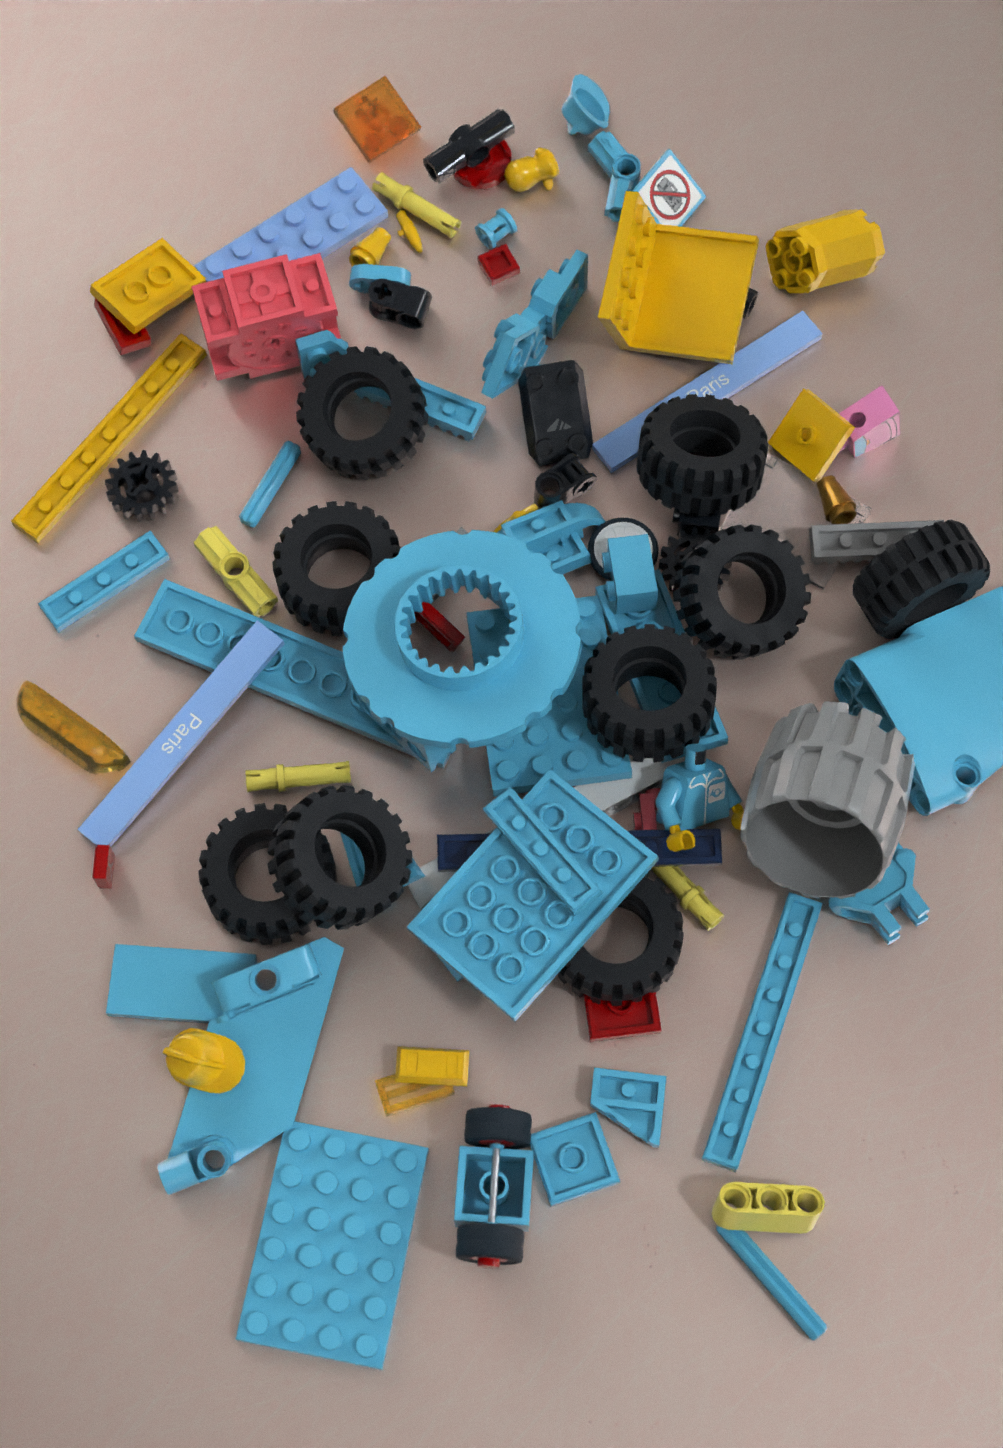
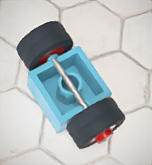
M493 1104L488 1107L469 1109L465 1118L464 1140L467 1144L476 1147H459L454 1214L455 1227H458L456 1258L466 1262L477 1263V1267L499 1269L500 1265L521 1263L523 1260L524 1232H529L534 1151L517 1149L527 1148L530 1145L532 1118L529 1113L510 1109L511 1107L507 1105Z

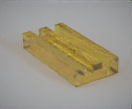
M395 1074L375 1080L386 1117L455 1095L453 1086L445 1085V1088L390 1105V1099L433 1085L408 1084L386 1092V1087L398 1084L395 1083Z

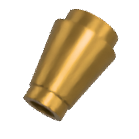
M825 476L817 482L826 521L831 522V524L850 523L856 517V504L836 480L835 476Z

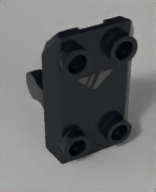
M575 360L526 367L518 380L529 455L539 466L558 463L565 456L574 452L580 456V459L588 458L592 449L593 437L583 369Z

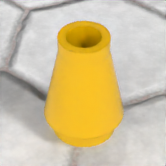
M377 227L371 234L352 247L350 250L351 255L349 256L351 266L353 267L358 264L378 265L387 244L391 241L389 232L384 228Z

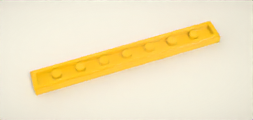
M180 333L11 520L13 526L36 543H39L207 356L206 350Z

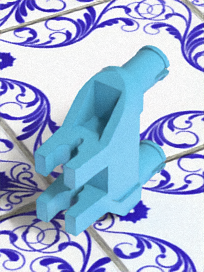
M898 842L889 867L886 868L881 882L872 889H865L856 893L854 897L843 899L829 897V908L836 915L843 918L871 924L884 941L890 945L900 938L898 932L901 930V926L890 913L898 906L916 927L928 920L927 913L930 911V908L913 887L916 854L911 849H904Z

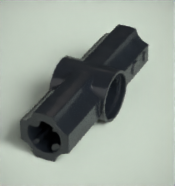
M497 109L472 127L465 124L457 128L450 136L448 143L423 159V165L433 181L441 183L466 165L468 167H475L482 163L488 156L490 149L515 133V126L510 116L504 110Z

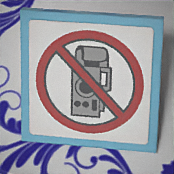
M671 149L666 150L632 190V192H639L657 224L682 227L707 197Z

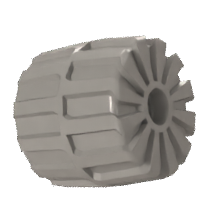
M825 701L820 712H818L814 704H804L792 709L788 717L785 716L776 722L756 765L741 822V840L745 842L747 848L746 856L755 867H758L770 878L769 880L783 888L786 887L802 893L804 896L814 898L838 897L839 899L854 897L856 893L865 889H872L881 882L886 868L889 867L905 826L915 769L914 755L902 754L901 752L902 744L906 741V738L896 727L888 733L879 727L882 716L866 708H862L858 716L850 715L847 703Z

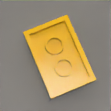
M161 238L90 285V293L133 334H136L192 296L191 286L205 283L206 278L167 241Z

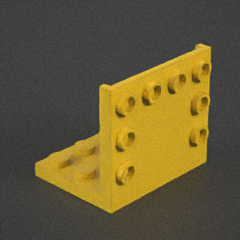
M626 191L598 319L619 349L733 364L759 243L758 237L755 235L657 224L639 192Z

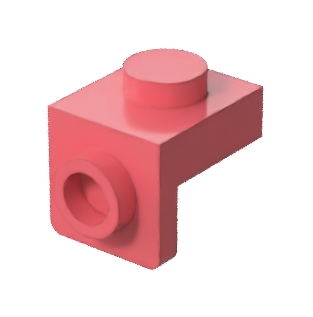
M661 788L649 789L645 794H639V812L633 813L634 830H657L655 813L657 807L655 800Z

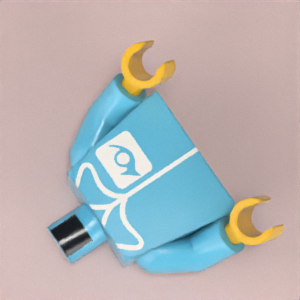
M702 744L687 745L685 747V761L668 766L664 770L662 786L655 800L657 807L656 821L663 824L666 831H670L671 834L667 837L666 842L667 847L674 852L694 848L695 837L687 829H693L728 817L729 810L731 809L734 812L731 818L732 826L735 829L741 830L744 809L740 803L743 801L727 776L725 768L706 758L707 748Z

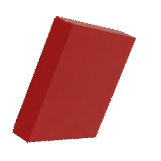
M656 992L644 995L642 1001L637 1003L631 1000L622 1001V1006H612L611 1001L601 1000V1004L593 1003L590 1000V996L583 994L590 1042L659 1034L662 1031Z

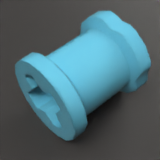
M500 208L496 211V215L485 224L479 223L476 225L475 230L482 244L489 250H492L503 237L516 233L517 225L512 216L505 209Z

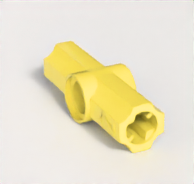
M217 526L208 527L199 533V536L193 542L194 546L222 578L225 587L234 592L252 615L259 617L269 613L278 602V598L249 565L247 557L237 551ZM234 568L243 569L238 575L228 574Z

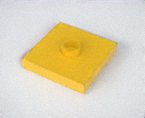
M803 388L768 441V444L813 482H818L855 427L812 391Z

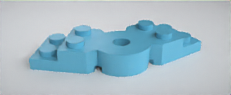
M576 250L570 260L567 258L564 260L558 273L549 269L544 278H538L533 285L529 306L520 315L516 313L500 321L494 333V338H496L494 347L487 353L483 362V367L486 369L482 376V380L485 381L481 391L482 394L492 399L517 384L526 367L539 365L548 349V345L545 344L546 337L556 338L587 289V254Z

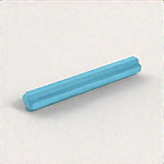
M717 1225V1232L811 1340H816L827 1330L825 1322L745 1231L723 1229Z

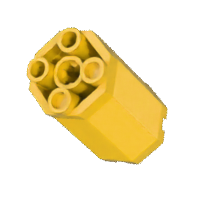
M862 209L841 210L832 215L777 230L772 239L768 240L765 245L773 284L778 289H785L788 293H810L818 288L873 273L877 268L875 264L885 254L880 227L875 222L869 223L864 218L867 214Z

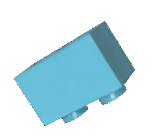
M648 534L607 539V552L602 553V565L604 573L610 572L611 581H606L607 596L609 602L615 601L617 614L657 609L658 588Z

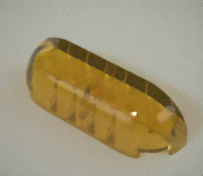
M27 680L22 683L17 694L16 705L23 724L79 767L89 773L97 774L114 770L120 771L131 762L126 753L115 742L36 684Z

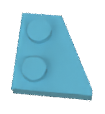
M328 330L295 339L304 380L307 375L311 377L315 375L317 371L313 367L320 360L323 364L331 360L329 354L336 351L341 355L347 354L348 343L343 339L336 338L335 334Z
M594 1067L590 1106L653 1148H659L667 1076Z

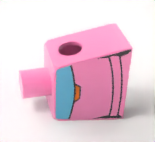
M883 386L876 388L839 413L855 427L840 450L848 448L853 457H859L900 436V411Z

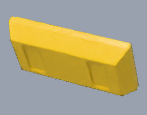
M397 1046L395 1083L467 1087L470 1050Z

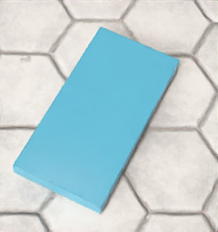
M115 944L106 1014L113 1017L208 1024L210 1020L224 1015L212 981L257 964L256 954Z

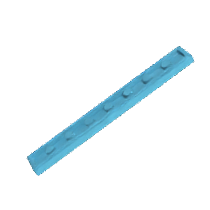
M791 892L788 893L702 1161L737 1172L823 904L821 902Z

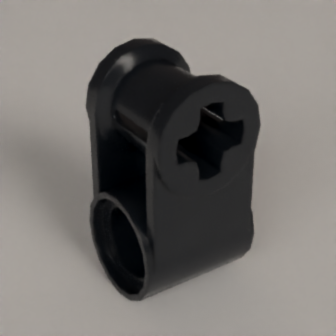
M388 279L375 280L371 283L368 290L370 299L369 310L373 317L401 324L411 329L423 327L432 300V295L427 290L417 286L393 282Z
M570 453L537 477L534 489V503L538 509L561 500L564 504H567L574 498L589 491L596 483L597 476L587 471L581 464L580 456L577 453ZM550 489L555 491L556 493L553 495H548L543 493L542 491Z

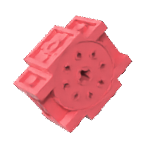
M321 253L290 261L287 254L223 270L224 278L191 286L217 381L249 373V377L252 379L300 366L295 339L324 330L330 331L335 334L336 338L341 339L336 318L338 311Z

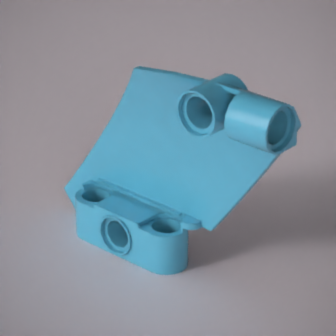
M322 937L212 981L224 1015L210 1020L206 1031L225 1036L237 1043L243 1051L245 1058V1072L239 1084L232 1090L221 1094L189 1088L168 1159L157 1164L161 1182L168 1195L211 1178L222 1176L230 1166L294 1125L344 947L326 937ZM267 969L274 972L277 981L272 989H263L259 986L257 975L261 970ZM210 1150L221 1152L225 1160L224 1165L220 1168L210 1167L205 1159L206 1153Z

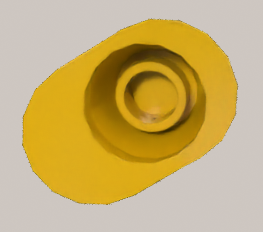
M189 1028L181 1031L172 1040L169 1047L163 1049L167 1068L176 1081L185 1086L208 1093L221 1094L232 1090L240 1083L245 1072V1058L243 1051L237 1043L225 1036L202 1029Z

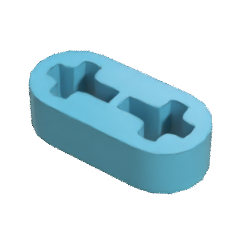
M358 264L351 268L349 285L353 290L362 293H368L371 283L378 279H388L410 286L411 273L401 267Z

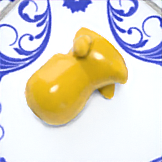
M542 147L536 148L533 157L524 156L515 159L505 169L507 184L517 192L527 191L539 181H542L545 189L550 191L553 187V178L559 175V167L554 155L550 150Z

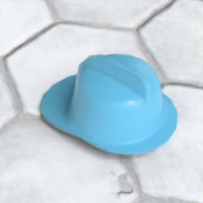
M582 74L576 75L572 80L571 92L563 103L561 111L567 121V129L570 135L577 132L583 135H590L599 128L608 127L609 103L601 88L592 79Z

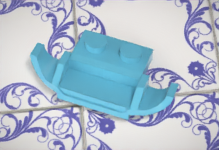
M561 500L501 524L502 529L497 533L526 543V547L530 552H540L551 561L552 570L555 573L565 574L591 563L590 554L581 540L584 537L583 528L592 525L600 526L605 520L593 506L583 503L564 504Z

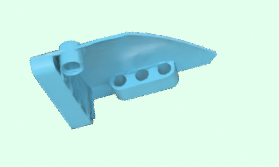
M1003 586L917 622L907 628L900 637L847 659L834 681L835 694L840 702L849 705L850 715L858 716L861 709L866 708L882 716L879 725L882 730L888 733L896 727L906 738V741L902 744L901 752L902 754H913L915 761L909 801L918 813L923 816H928L951 804L960 805L966 803L977 787L1003 766Z

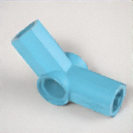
M602 131L594 136V139L588 144V152L611 179L604 214L613 222H619L625 192L632 191L640 182L641 163L635 155L626 152L611 132Z

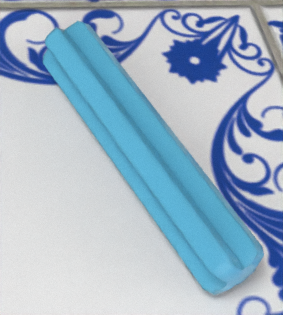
M286 441L239 515L240 521L244 525L254 528L258 524L301 454L300 447L297 444Z

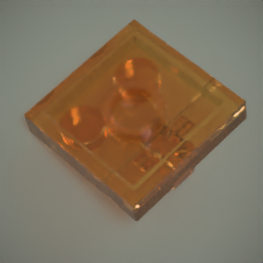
M386 75L336 106L333 110V113L369 164L421 129L420 124Z

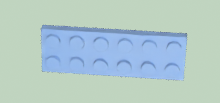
M350 167L194 266L206 278V282L224 278L223 270L287 254L289 261L321 253L323 259L388 218V210L354 169Z

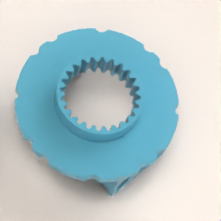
M471 530L468 534L461 535L455 531H447L418 539L403 546L396 557L392 559L385 558L374 568V576L372 579L361 583L347 610L343 632L348 640L342 646L343 657L360 708L430 772L437 768L436 765L449 752L452 754L457 750L456 744H466L470 748L494 744L526 730L530 720L544 717L552 709V700L566 692L579 663L582 643L578 631L581 629V619L577 601L563 574L555 573L552 570L551 561L542 553H532L527 549L526 543L495 532ZM461 586H465L467 592L471 593L476 587L480 590V595H483L484 599H491L504 611V616L511 620V623H509L510 634L505 637L506 646L498 647L499 657L488 656V665L484 666L477 662L474 671H470L466 666H462L460 672L455 673L453 667L449 666L444 672H441L439 664H434L429 668L428 660L425 657L419 658L418 651L412 648L409 635H412L410 624L416 622L414 612L423 611V601L431 604L433 602V594L435 593L443 597L448 588L454 593H458Z

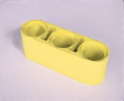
M730 1182L721 1188L712 1207L711 1214L714 1222L723 1229L802 1234L808 1233L814 1228L824 1209L825 1200L820 1191L810 1186ZM726 1203L736 1206L737 1209L731 1208ZM763 1205L769 1206L772 1210L766 1209ZM799 1207L805 1208L808 1212H804Z

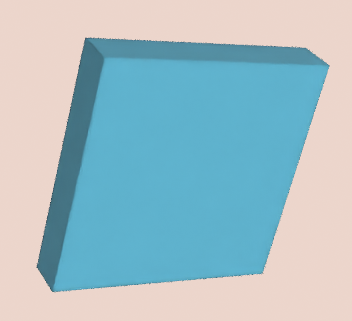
M596 1112L531 1134L530 1148L531 1151H534V1160L551 1207L620 1183Z

